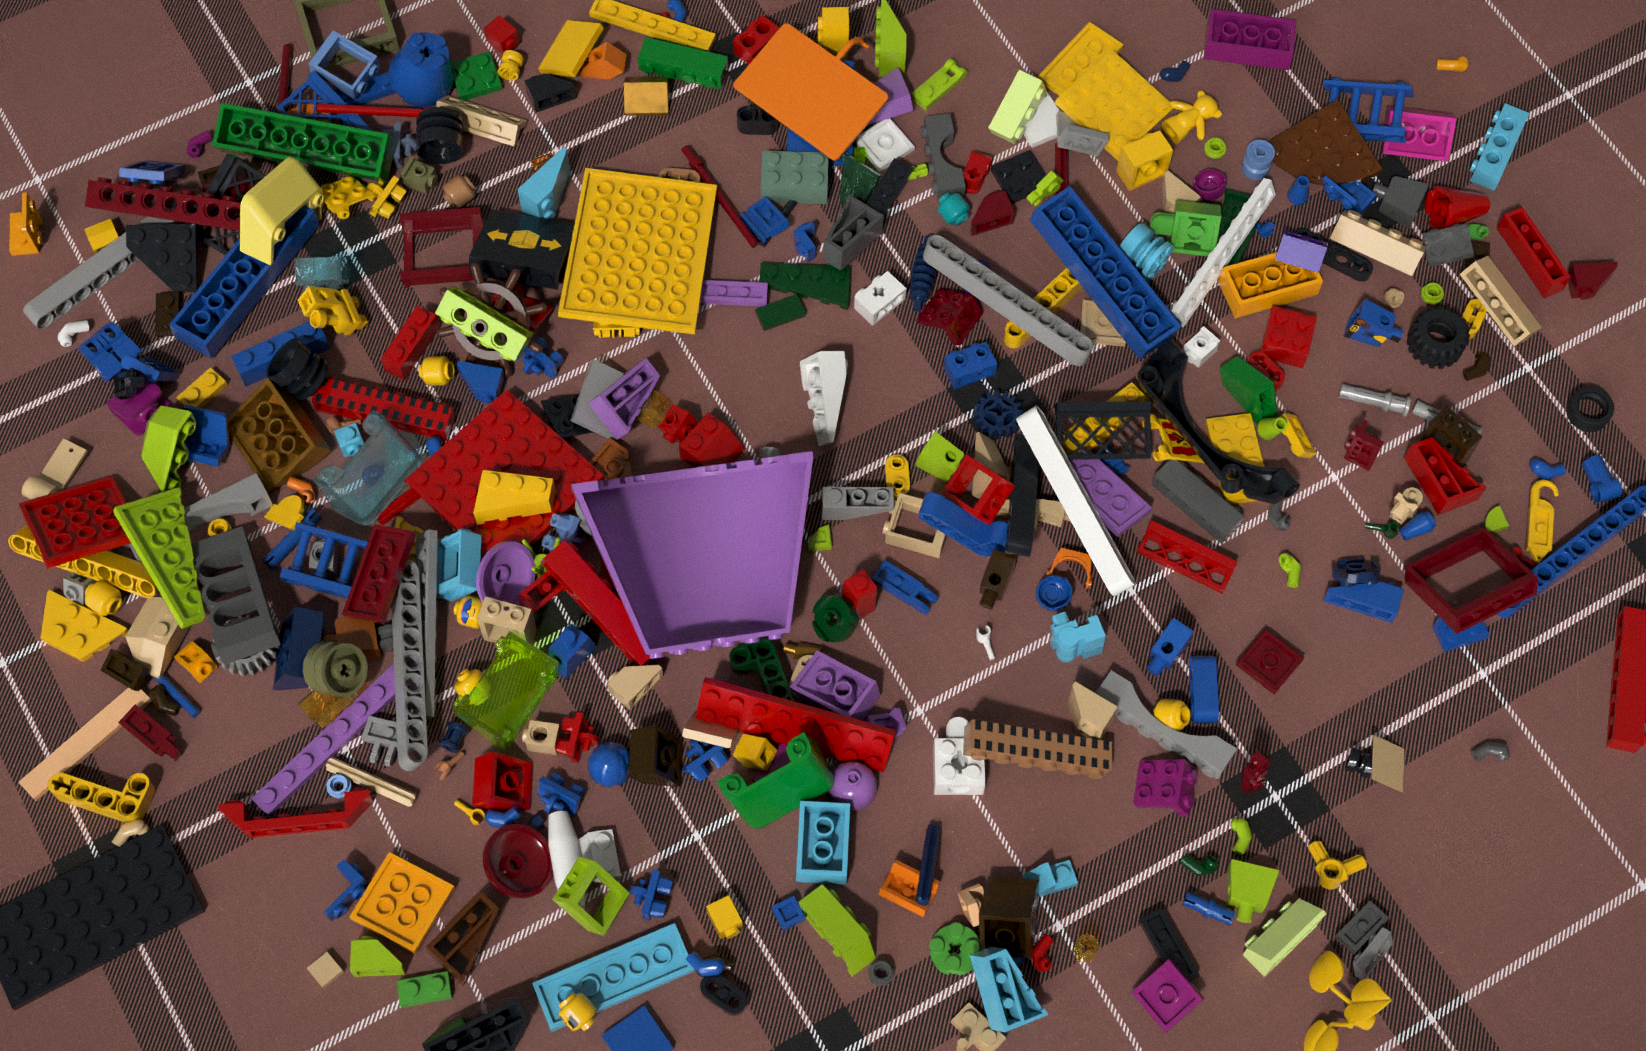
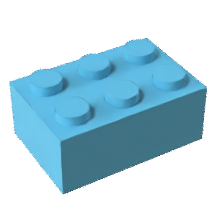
M800 801L796 882L846 885L850 803Z

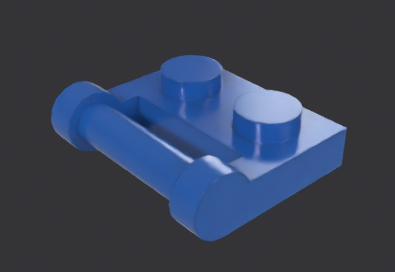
M127 355L121 359V365L124 369H136L144 374V379L154 383L156 381L162 383L176 381L180 374L151 357H142L140 359Z

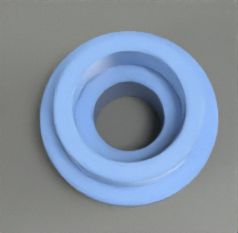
M335 774L327 782V792L333 798H344V792H350L352 789L351 780L342 774ZM339 783H343V789L337 791L336 785Z

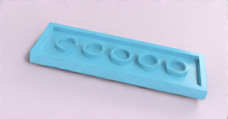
M673 923L532 984L549 1028L553 1032L566 1026L558 1016V1012L561 1009L558 1005L573 992L576 994L584 993L597 1008L596 1013L690 974L695 970L686 960L688 956L687 950L676 924Z

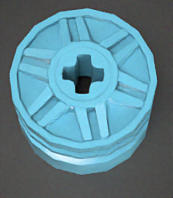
M1140 223L1129 232L1119 248L1148 283L1166 265L1173 251V245L1170 242L1164 243L1165 240L1161 236L1153 241L1155 232L1145 224Z

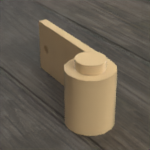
M63 438L40 476L32 475L25 481L22 487V495L32 500L64 490L88 451Z

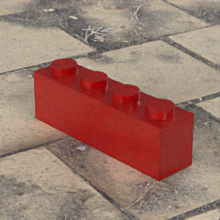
M1521 207L1504 214L1497 230L1543 298L1545 299L1563 291L1571 276L1525 209Z

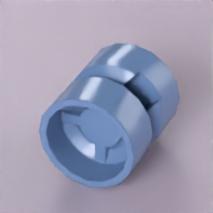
M1259 139L1252 141L1247 146L1241 167L1243 174L1247 178L1257 181L1262 180L1269 174L1275 156L1274 147L1269 142Z

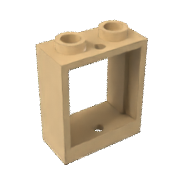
M899 493L897 501L894 500V510L889 511L892 514L891 520H886L882 534L886 535L885 543L940 558L947 535L939 530L936 531L933 543L895 533L902 509L919 514L923 499Z
M485 596L477 617L484 640L530 652L537 633L532 609ZM509 607V610L505 611L504 608Z

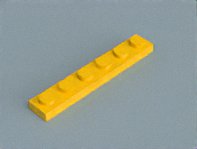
M595 0L589 11V15L592 18L669 43L710 52L716 40L715 33L613 0Z

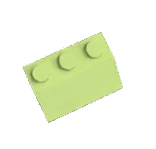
M1300 898L1294 904L1289 901L1279 911L1282 915L1277 920L1272 917L1262 927L1265 931L1259 937L1256 934L1253 935L1245 943L1247 949L1243 956L1265 977L1318 926L1327 914L1323 909Z

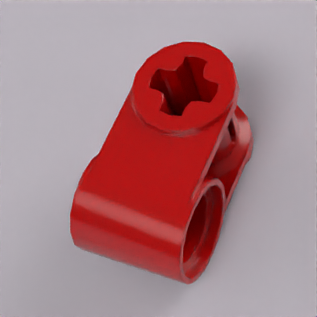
M971 151L963 175L966 193L976 194L981 190L992 165V156Z

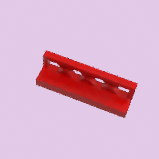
M1152 520L1137 549V553L1221 594L1238 563ZM1148 540H1151L1158 544L1160 550L1151 552L1144 547ZM1167 553H1178L1181 561L1174 563L1168 560ZM1196 562L1201 565L1203 571L1194 573L1190 571L1188 564ZM1217 572L1225 576L1222 584L1219 585L1211 580L1209 574Z

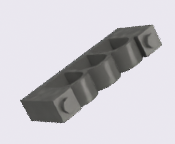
M243 526L192 543L193 565L197 572L199 583L203 588L202 599L210 613L209 623L213 630L212 635L214 643H211V648L214 656H220L223 664L226 665L281 645L253 552ZM240 562L244 563L242 568L216 577H209L217 570ZM251 586L252 591L225 601L215 602L224 594ZM258 610L259 616L232 626L222 627L230 619Z

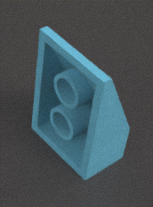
M563 147L518 188L522 214L552 220L555 218L571 174L567 148Z

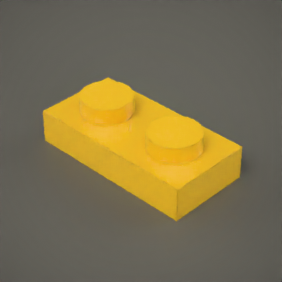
M210 367L176 398L182 406L190 405L203 408L228 384L226 380Z
M1284 413L1278 417L1285 419L1287 422V428L1282 433L1288 437L1291 443V450L1296 456L1310 459L1317 454L1296 415Z

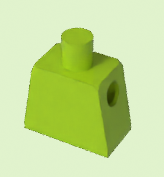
M934 432L914 465L938 479L948 482L965 454L940 434Z
M1231 859L1227 866V905L1238 908V921L1251 923L1253 912L1262 913L1264 911L1279 870Z

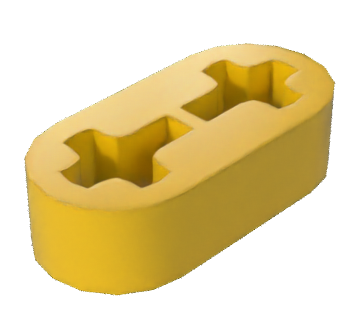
M1479 299L1471 300L1461 319L1464 318L1467 321L1465 326L1468 322L1472 323L1468 333L1470 334V339L1474 338L1487 313ZM1474 308L1479 309L1476 316L1472 315Z

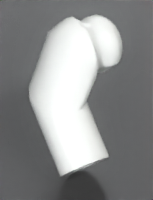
M84 320L65 324L58 334L60 344L63 347L71 346L75 333L89 331L88 321Z

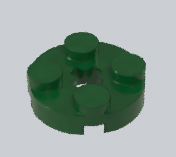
M841 594L823 596L813 607L812 613H815V621H812L813 629L823 641L833 643L845 641L853 634L855 626L859 623V616L855 613L852 603ZM832 613L837 616V623L831 622L833 619Z

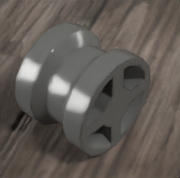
M392 624L381 626L376 630L377 636L380 638L378 643L379 650L392 652Z

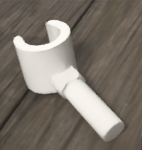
M986 625L985 635L980 634L977 628L976 639L978 642L983 643L991 661L995 659L989 641L991 629Z

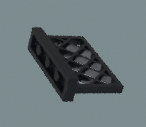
M227 153L205 193L214 194L215 199L222 200V196H227L228 188L235 186L238 195L236 202L241 203L243 196L240 185L251 183L253 188L255 181L263 179L266 175L242 161L243 159ZM242 166L247 169L249 179L239 182L237 172ZM196 224L197 238L223 255H226L229 251L224 249L222 239L232 237L235 244L240 238L239 236L237 239L240 231L231 230L230 234L221 236L219 228L214 227L216 237L208 239L202 235L207 226Z
M1151 401L1057 402L1054 405L1056 437L1062 446L1069 439L1078 448L1073 454H1066L1069 460L1151 459ZM1122 417H1131V418H1130L1128 421H1126V420H1124ZM1134 417H1144V428L1139 433L1129 424ZM1061 418H1071L1077 426L1068 434L1062 428ZM1076 418L1084 419L1081 422H1079ZM1087 418H1094L1101 424L1093 433L1082 425ZM1110 418H1118L1124 424L1116 433L1106 425ZM1079 427L1089 436L1082 445L1071 437ZM1102 427L1112 435L1105 445L1094 436ZM1125 427L1136 435L1128 445L1118 436ZM1144 431H1145V439L1141 436V434H1142ZM1091 438L1101 447L1096 454H1089L1083 448ZM1114 438L1124 447L1119 454H1113L1106 448ZM1137 438L1145 444V454H1136L1130 448V445ZM1080 450L1084 454H1077V452ZM1126 450H1128L1131 454H1123V453H1124Z

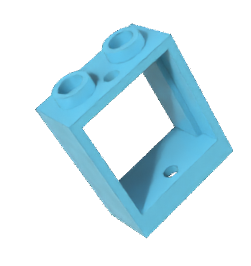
M459 529L457 532L445 536L438 541L436 584L438 594L436 598L450 602L477 590L476 578L481 558V535L472 533L470 529ZM457 552H458V576H456Z

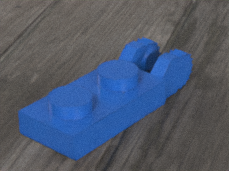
M886 560L883 561L871 577V580L876 585L907 605H912L915 610L927 615L930 608L917 599L919 594L933 604L938 600L937 595L925 588L924 584Z

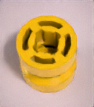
M506 50L502 55V63L499 65L497 72L503 79L515 81L519 77V68L522 66L524 58L516 51Z

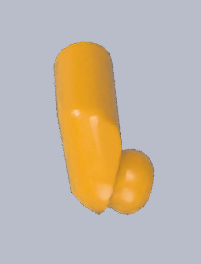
M1463 56L1458 57L1457 60L1438 59L1437 70L1464 72L1469 66L1468 59Z

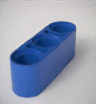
M1191 655L1189 658V683L1192 723H1218L1219 704L1216 657Z

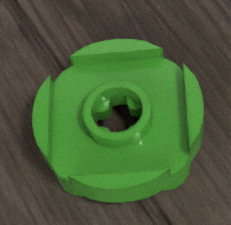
M957 922L941 928L929 943L933 964L939 971L948 975L949 973L964 975L973 970L970 955L980 951V942L975 932ZM953 945L961 946L959 948L960 954L957 955L955 952L950 954V947Z

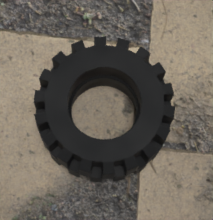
M1437 306L1436 309L1429 307L1427 311L1423 310L1419 316L1417 315L1407 335V345H1410L1408 348L1409 353H1414L1413 358L1415 360L1419 359L1421 365L1428 364L1429 368L1432 369L1435 366H1438V369H1444L1445 365L1450 367L1459 360L1470 339V334H1468L1470 329L1469 326H1465L1467 321L1464 318L1461 319L1459 317L1461 314L1457 311L1453 313L1451 308L1447 307L1445 310L1443 306ZM1428 333H1439L1443 335L1448 342H1437L1433 340Z

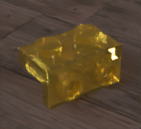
M312 690L298 703V706L312 722L324 728L331 724L343 709L350 707L359 694L356 692L348 697L319 694Z

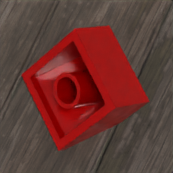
M708 412L679 444L680 458L694 468L733 463L745 450L744 446L730 429Z
M494 751L475 758L472 806L486 810L494 808L496 811H508L513 806L518 807L520 811L530 810L532 763Z

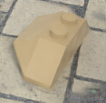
M158 594L147 598L125 637L134 660L150 669L148 675L161 679L190 626L181 629L162 595Z

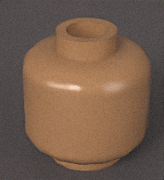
M456 175L444 184L443 190L445 194L443 197L450 206L455 204L461 208L475 197L474 191L476 187L466 175L463 177Z

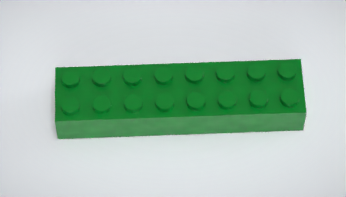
M221 103L212 146L222 152L280 163L287 157H293L299 160L306 168L375 181L380 180L387 183L396 139L386 133Z

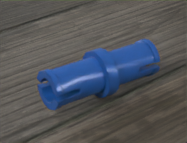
M1190 891L1187 892V897L1184 898L1182 906L1202 913V917L1207 919L1211 917L1228 926L1231 925V919L1234 918L1236 911L1216 904L1215 900L1211 898L1207 900Z

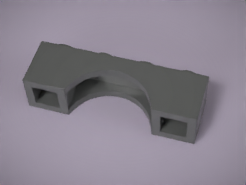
M949 113L925 116L924 125L920 126L921 138L926 140V144H924L925 157L930 159V162H928L929 176L933 175L934 179L931 182L932 192L937 194L938 202L948 192L950 195L959 193L964 198L966 186L962 168L948 164L941 155L946 147L953 144L954 129L951 115Z

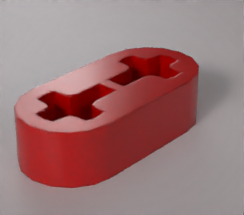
M1259 351L1252 353L1247 363L1269 379L1270 377H1278V380H1273L1274 390L1280 389L1285 380L1283 370L1265 353ZM1254 361H1255V362L1261 361V362H1262V365H1260V364L1254 365Z

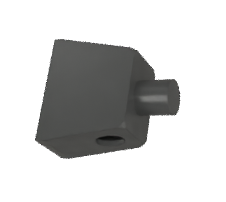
M1394 176L1389 187L1375 183L1372 192L1378 198L1383 199L1379 208L1380 213L1410 229L1429 184Z

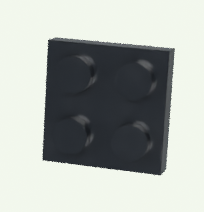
M1030 150L991 166L993 176L1001 189L1006 191L1011 204L1025 199L1032 191L1037 189L1036 185L1046 176Z

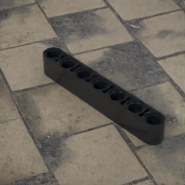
M1017 434L1014 444L1011 483L1015 487L1010 493L1005 553L1030 557L1034 536L1039 462L1023 434Z

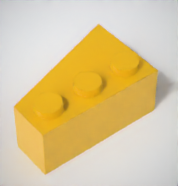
M483 470L473 512L477 525L485 524V521L499 519L503 521L507 520L508 517L520 515L526 517L552 512L556 494L553 478Z

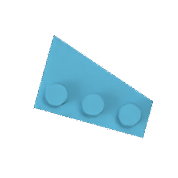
M989 947L970 955L990 1029L1007 1032L1049 1015L1035 998L1036 994L1032 988L1028 987L1022 978L1023 974L1006 949Z

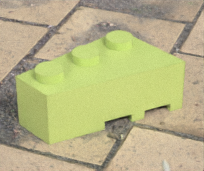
M1021 70L1018 71L988 127L991 134L1012 144H1015L1017 139H1021L1025 131V125L1031 120L1034 112L1048 93L1042 80Z

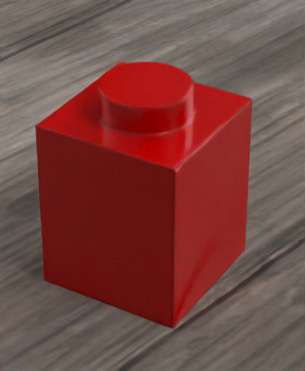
M500 15L484 27L486 41L501 54L506 50H513L519 43L517 29Z

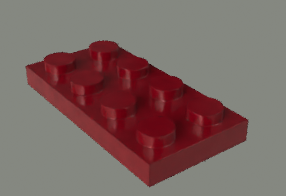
M374 524L343 609V615L349 618L385 624L416 533L411 530Z

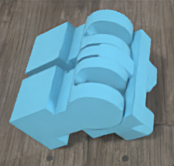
M1066 612L1052 616L1053 624L1050 627L1052 632L1050 644L1053 650L1056 649V655L1059 660L1071 662L1080 655H1082L1083 659L1103 652L1106 635L1097 615L1088 617L1087 624L1078 627L1076 620L1069 621Z

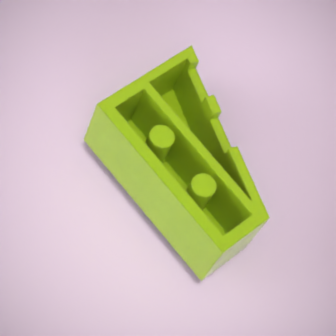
M822 884L798 903L805 918L822 939L825 938L834 950L832 952L837 958L841 956L847 965V971L853 977L876 959L869 939L871 933L864 923L858 924L856 922V917L848 906L843 907L840 904L841 900L832 889L828 891Z

